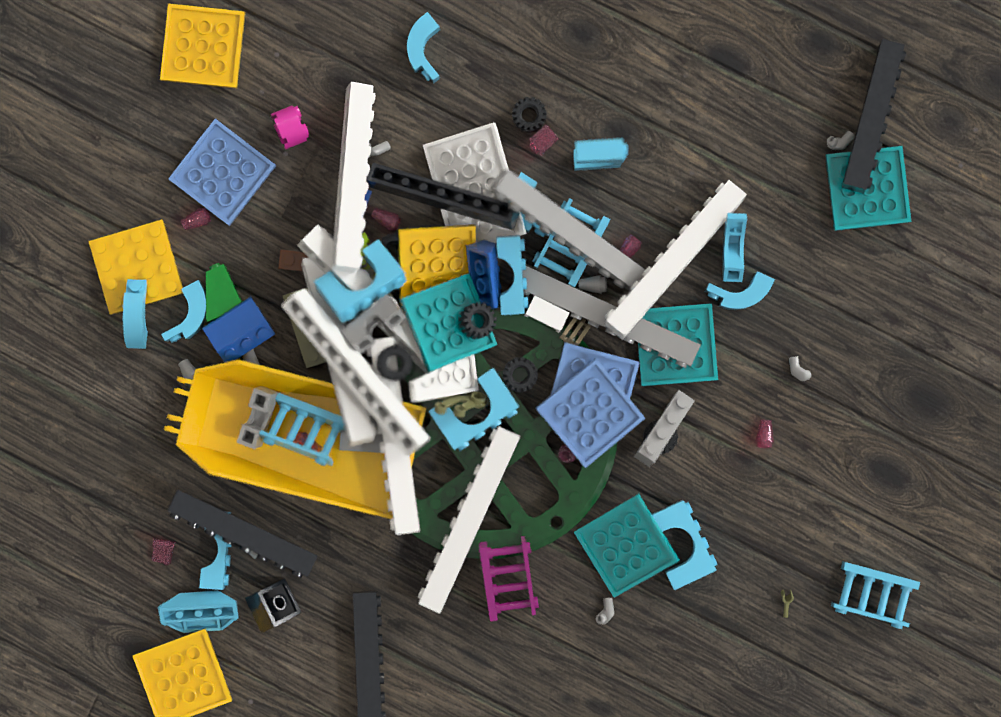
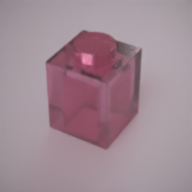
M546 124L529 139L531 143L529 147L535 154L539 153L542 156L559 141V138Z

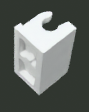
M534 296L525 316L531 317L559 333L569 312Z

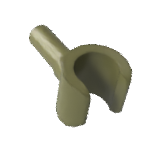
M782 590L781 597L784 602L783 617L787 618L789 604L794 600L791 590L787 596H785V592Z

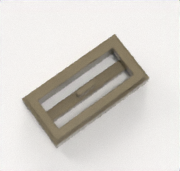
M573 318L560 338L566 343L578 346L592 325H587L584 318L582 320ZM574 323L578 324L569 338L566 337ZM580 328H584L577 341L573 342L572 340Z

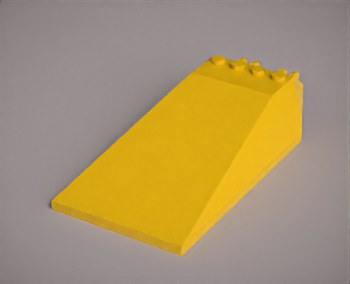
M241 360L195 369L193 380L177 377V381L191 384L190 392L174 388V393L186 395L188 400L183 418L170 414L167 415L169 420L182 422L180 429L165 426L164 430L178 433L176 445L208 474L393 519L392 511L388 510L387 500L390 499V492H386L385 480H388L387 472L383 473L382 461H385V454L339 450L340 431L328 454L333 461L332 466L328 464L322 466L312 458L275 444L270 446L263 442L261 447L252 449L237 443L242 424L248 421L252 408L248 407L254 388L264 386L341 416L333 384ZM277 401L267 429V433H269L273 425V422L280 410ZM402 402L403 407L418 425L422 427L426 408ZM290 410L286 413L276 436L286 440L297 417L296 412ZM304 418L293 443L301 446L304 445L315 422L313 418ZM326 423L321 425L311 447L312 450L321 453L331 432V425ZM415 452L409 455L411 467Z

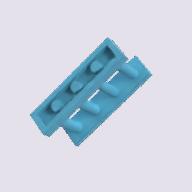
M569 198L568 202L563 201L560 208L593 226V229L596 230L595 233L600 237L602 236L610 221L609 218L603 216L602 220H596L571 207L572 199ZM550 234L542 252L537 251L532 261L535 263L534 268L537 269L539 264H542L567 277L568 285L575 288L587 264L584 262L583 257L572 254L569 248L554 241V236ZM548 247L576 260L575 263L578 264L576 270L571 269L570 271L545 258L544 255Z
M278 392L275 400L280 410L269 433L260 430L259 434L263 442L270 446L275 444L312 458L322 466L326 464L332 466L333 461L328 454L339 431H345L342 416ZM292 410L296 412L297 417L285 440L276 436L286 413ZM304 418H313L315 422L304 445L301 446L293 443ZM326 423L331 425L332 429L321 453L312 450L311 447L321 425Z
M842 561L841 569L846 570V578L839 604L831 603V606L836 608V612L846 614L849 611L891 622L892 627L902 629L903 626L909 627V623L902 620L909 593L912 592V589L918 590L920 582ZM857 574L864 575L863 579H865L858 609L848 607L847 602L853 579ZM875 578L883 580L882 584H884L876 614L865 611L872 582H875ZM894 583L901 585L902 589L895 619L884 616L889 593Z

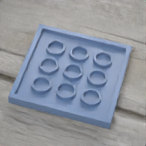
M214 119L169 177V180L230 226L276 165L217 119Z
M564 342L551 395L596 358L630 399L640 362Z
M596 358L536 407L585 468L645 419Z

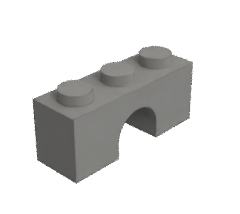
M387 294L368 310H365L357 319L350 322L342 330V333L350 344L362 354L375 343V340L372 338V330L376 325L384 323L392 330L406 317Z
M264 386L253 389L248 407L252 408L248 421L242 424L237 443L252 449L263 445V439L259 432L260 430L267 432L276 404L277 391Z

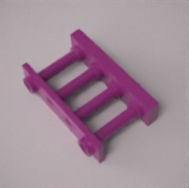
M521 536L522 545L495 549L487 548V541L479 542L490 621L498 620L497 614L501 613V611L531 607L532 615H536L535 608H539L537 596L533 597L527 555L531 553L530 542L525 541V536ZM523 552L525 563L500 567L490 566L489 559H493L494 556ZM526 571L527 581L504 585H497L492 582V577H495V575ZM529 590L530 599L500 604L495 602V595H498V593Z

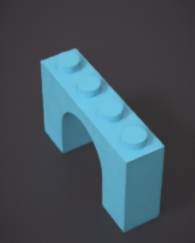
M623 139L575 142V149L573 150L574 171L620 168L627 155V144H623Z
M379 240L362 250L365 260L376 273L375 280L366 289L351 291L344 288L331 271L314 281L317 292L342 323L346 320H351L357 313L368 309L374 302L394 289L400 288L407 281L405 272Z
M494 368L478 378L479 383L491 401L490 414L482 423L477 425L464 424L457 419L450 407L447 408L446 413L443 415L437 414L434 411L435 407L429 411L454 450L458 448L461 451L470 445L468 443L473 437L476 440L486 434L484 432L485 429L488 427L494 429L501 424L500 419L505 416L509 419L518 413L516 410L519 407Z
M684 500L652 514L662 532L670 528H682L690 534L693 540V551L689 559L665 571L674 590L715 572V566L717 565L713 554L709 555L707 551L709 545L705 537L701 538L698 532L701 530L698 521H693L690 515L693 511L689 502L685 503Z

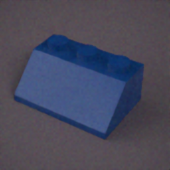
M482 240L466 245L468 270L481 303H486V306L497 308L500 302L501 284L496 243Z
M249 297L202 328L225 363L237 360L275 335L271 324L252 297Z

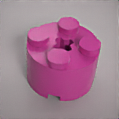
M291 105L271 114L272 120L274 119L276 123L274 127L281 143L284 144L285 150L306 142L307 138H309V132L305 123L301 124L300 122L302 116L298 106L293 107Z

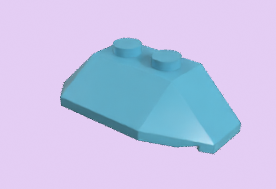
M218 590L179 593L159 606L161 624L168 625L182 633L197 632L205 628L207 631L223 630L239 617L236 600Z

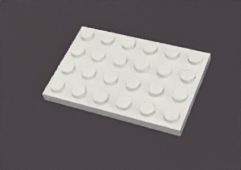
M494 122L423 145L432 180L495 198L493 196L494 193L489 189L501 170H509L497 126ZM441 209L445 226L474 224L476 226V242L487 240L497 243V236H521L527 234L521 212L514 230H510Z

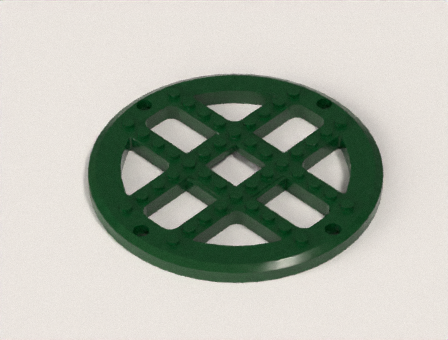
M501 301L497 308L490 309V311L495 312L493 317L497 319L494 321L496 327L492 329L515 332L539 342L538 346L523 356L533 362L537 370L552 359L560 360L565 342L560 337L567 328L565 324L558 333L555 329L531 317H526L525 314L501 315ZM570 329V331H569V332L567 333V335H566V337H568V338H569V337L571 336V334L573 333V331H572L571 329ZM576 334L572 341L576 342L579 336ZM581 340L578 346L590 349L585 344V342ZM480 352L474 354L477 381L479 377L492 369ZM396 356L397 368L399 370L402 367V360ZM414 361L412 362L413 366L409 375L404 378L409 386L411 381L425 375ZM518 367L513 371V378L517 382H521L528 377V372L523 367ZM496 371V373L519 406L516 409L518 413L509 419L507 416L504 418L515 434L520 435L506 468L529 452L558 491L559 498L545 512L537 517H531L524 511L501 479L492 500L511 527L506 529H478L466 555L468 558L481 559L479 542L487 541V548L495 549L522 545L521 536H525V541L530 542L532 552L566 534L590 511L601 495L611 473L617 450L616 442L586 468L582 464L577 479L573 480L546 442V437L553 428L542 415L536 419L532 418L513 390L509 389L505 384L503 371ZM480 383L478 384L479 392L486 395L487 405L479 409L473 407L465 412L464 417H457L462 423H465L491 404L489 396ZM433 398L421 401V403L429 412L435 407L436 403L443 402L444 400ZM459 402L451 406L450 409L454 412L456 405H462L465 402ZM431 416L430 424L423 429L430 439L415 451L413 460L444 439L466 470L425 499L415 497L419 531L410 533L425 543L443 550L444 546L441 544L445 535H450L452 528L449 527L451 522L438 517V513L466 494L465 491L469 482L473 483L476 475H473L478 464L482 465L484 458L481 457L482 452L472 439L468 441L470 445L461 451L458 448L454 450ZM553 517L561 518L562 524L560 527L555 528L551 525ZM522 552V553H515V554H508V555H501V556H494L493 559L519 556V555H522L523 552Z

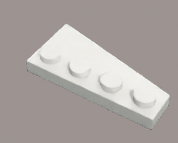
M474 354L411 381L412 402L479 391Z

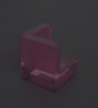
M158 538L153 539L152 561L171 565L175 542Z

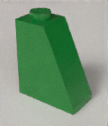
M220 263L210 266V270L206 272V319L209 323L242 302L226 265H220Z

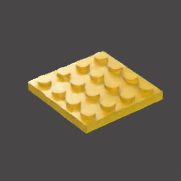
M168 4L160 80L237 88L245 12Z
M163 220L89 241L110 315L123 312L127 279L147 280L145 305L183 294L181 290L183 286Z
M474 224L398 229L399 266L405 272L407 280L399 288L400 305V299L469 273L466 245L476 243V226Z
M206 628L133 655L155 717H191L232 701Z

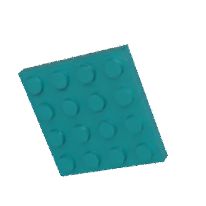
M903 146L881 148L879 153L876 152L875 159L878 160L875 171L872 170L870 174L873 181L870 189H867L864 194L841 188L851 152L825 155L834 231L911 222Z
M469 273L400 299L428 372L498 345L493 332L485 337L472 339V336L467 337V333L462 332L463 327H459L461 321L458 320L462 316L460 315L461 311H464L465 307L473 303L480 302L481 304ZM477 313L473 314L471 318L472 324L477 328H481L484 323L482 316Z
M712 304L650 308L642 319L701 346L692 365H687L684 368L676 364V359L669 357V360L658 356V351L652 349L649 352L640 348L641 343H638L641 386L718 380Z
M639 494L574 531L614 598L679 561V558Z

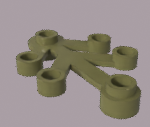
M474 391L472 393H462V395L456 394L435 398L445 401L436 403L434 411L437 414L443 415L446 413L447 408L459 402H465L462 405H456L453 412L457 417H464L465 412L473 407L477 409L485 407L487 405L486 395L482 392Z

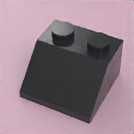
M285 578L245 598L261 633L302 613Z

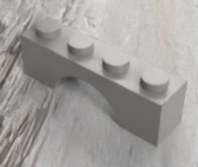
M678 390L634 457L648 467L655 463L694 403V400Z

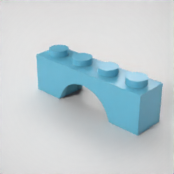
M520 235L497 236L498 258L507 261L514 271L513 284L508 290L500 294L501 315L525 314V309L528 308V297H524V289H527V278H523L522 270H526V260L521 257V251H525L524 239H520Z
M216 534L214 538L218 544V554L211 565L201 569L199 588L223 590L229 584V574H226L227 566H230L231 555H228V547L232 545L223 542V537Z

